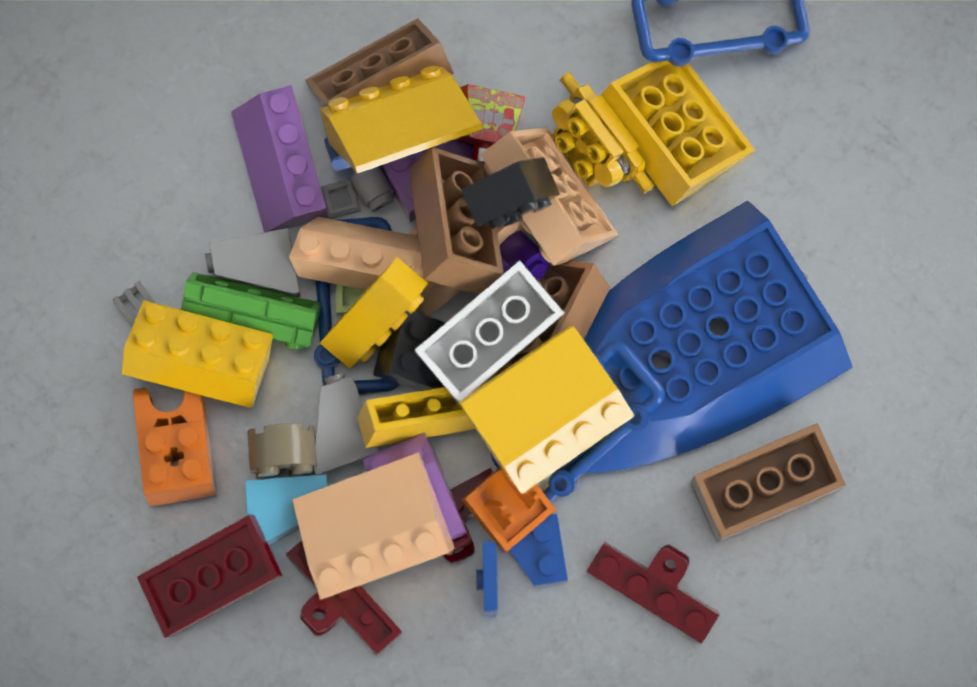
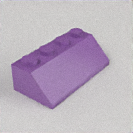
M292 85L260 93L231 111L264 232L285 228L290 229L304 225L316 217L328 218Z

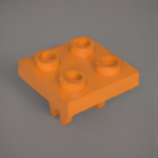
M501 467L461 499L502 553L509 551L556 510L537 484L521 494L508 480Z

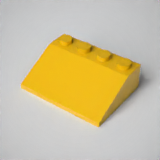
M669 61L650 62L612 82L601 94L638 143L639 148L637 151L646 162L644 170L671 206L695 194L755 151L689 63L683 67H676Z
M429 66L420 71L421 74L412 77H397L391 80L389 85L380 88H365L359 92V95L352 98L342 97L331 100L328 106L320 108L329 145L357 173L482 130L480 120L452 74L442 66Z
M572 324L459 401V404L502 471L521 494L634 416L616 385Z

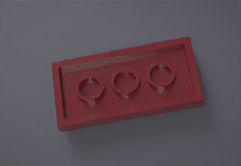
M248 515L137 576V579L164 638H169L279 579L283 575L255 515Z

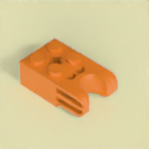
M147 388L134 389L133 401L143 493L149 506L216 496L204 396L184 391V399L177 409L170 412H162L154 407ZM179 460L178 466L171 465L173 462Z

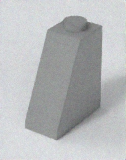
M288 228L209 242L211 253L205 254L208 273L214 272L217 278L301 298L298 276L289 259L292 243Z
M344 372L325 378L326 385L320 387L316 434L317 467H314L316 475L380 452L378 446L365 447L357 421V416L363 404L353 377L345 378Z

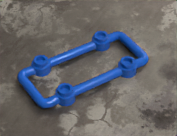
M631 0L642 55L651 62L669 61L676 67L686 66L692 57L761 48L768 54L776 55L781 53L786 45L804 42L810 34V25L804 0H791L797 31L786 32L779 26H770L760 36L692 44L685 38H676L671 41L667 48L654 49L644 1L650 0ZM656 0L663 6H671L677 2V0Z
M381 217L338 220L392 231L388 221ZM316 280L317 302L322 304L318 319L319 339L321 342L332 328L329 283ZM320 344L314 351V360L316 365L322 370L323 386H325V378L335 375V368L339 365L340 360ZM385 379L354 381L358 393L386 392L394 390L399 386V384Z
M610 341L598 352L592 353L604 370H606V362L612 356L618 354L652 394L643 403L629 405L634 416L603 437L569 469H559L550 476L549 486L543 491L550 502L557 496L565 497L571 494L576 489L577 479L630 431H639L647 427L651 421V413L664 401L665 390L662 384L622 341ZM491 453L493 463L497 468H499V464L497 463V461Z

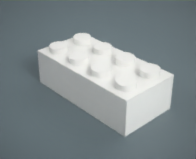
M519 261L416 348L415 352L459 403V401L467 397L560 318L564 312Z

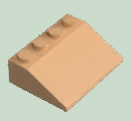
M547 127L510 131L480 154L485 161L484 168L489 175L518 161L545 158L560 195L550 199L551 206L536 213L532 211L522 215L523 219L520 221L523 228L533 235L539 243V251L543 258L552 263L553 266L566 263L618 236V233L582 179L576 174L566 155L557 148L555 139Z
M420 452L292 499L308 566L320 599L442 556L455 549Z

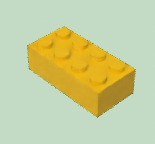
M143 300L124 346L122 374L252 408L269 362L273 334Z

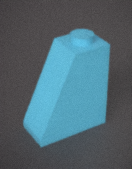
M326 474L245 480L247 516L255 515L268 545H271L299 529L292 499L335 483H329Z

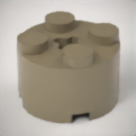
M297 423L264 426V433L256 434L255 428L247 431L250 473L256 475V479L276 478V475L289 474V477L310 476L309 473H312L314 467H317L315 427L313 425H309L306 431L303 430L302 424Z

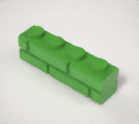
M192 272L185 283L181 310L273 334L272 339L285 342V346L288 348L301 350L304 347L310 348L314 341L322 304L321 302Z

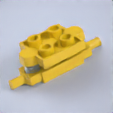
M571 72L564 74L559 81L562 82L570 93V99L563 100L552 111L553 120L558 126L552 136L555 139L557 148L566 155L576 174L584 180L589 188L598 182L604 187H610L618 184L620 180L624 183L633 179L643 194L651 191L655 185L644 172L646 162L637 151L639 145L601 94L596 96L588 84L580 86Z

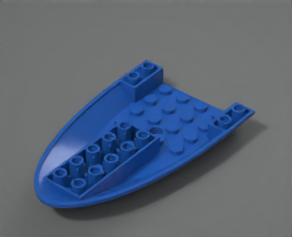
M748 200L669 246L608 291L584 338L585 343L592 352H598L610 341L618 340L624 342L662 384L665 390V397L661 405L651 413V421L647 427L639 431H630L583 474H599L632 469L698 449L773 415L853 368L837 326L770 220ZM713 319L725 321L728 327L727 333L721 336L714 335L709 329L710 321ZM615 354L606 362L605 371L620 391L628 406L633 403H643L652 394L618 354ZM655 355L662 357L664 355L669 360L670 365L666 369H657L652 364L651 358ZM593 444L585 451L574 457L572 460L564 464L559 469H569L595 444Z

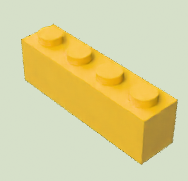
M396 257L334 324L320 344L349 369L359 359L365 363L377 349L374 344L380 347L391 335L392 331L389 328L391 327L396 331L408 317L405 311L407 310L412 314L422 303L424 298L420 293L428 283Z
M485 380V381H484L480 386H478L475 390H477L478 388H480L481 386H483L485 383H487V382L490 381V380ZM445 387L366 400L357 416L366 448L404 442L422 433H425L428 438L475 429L461 405Z

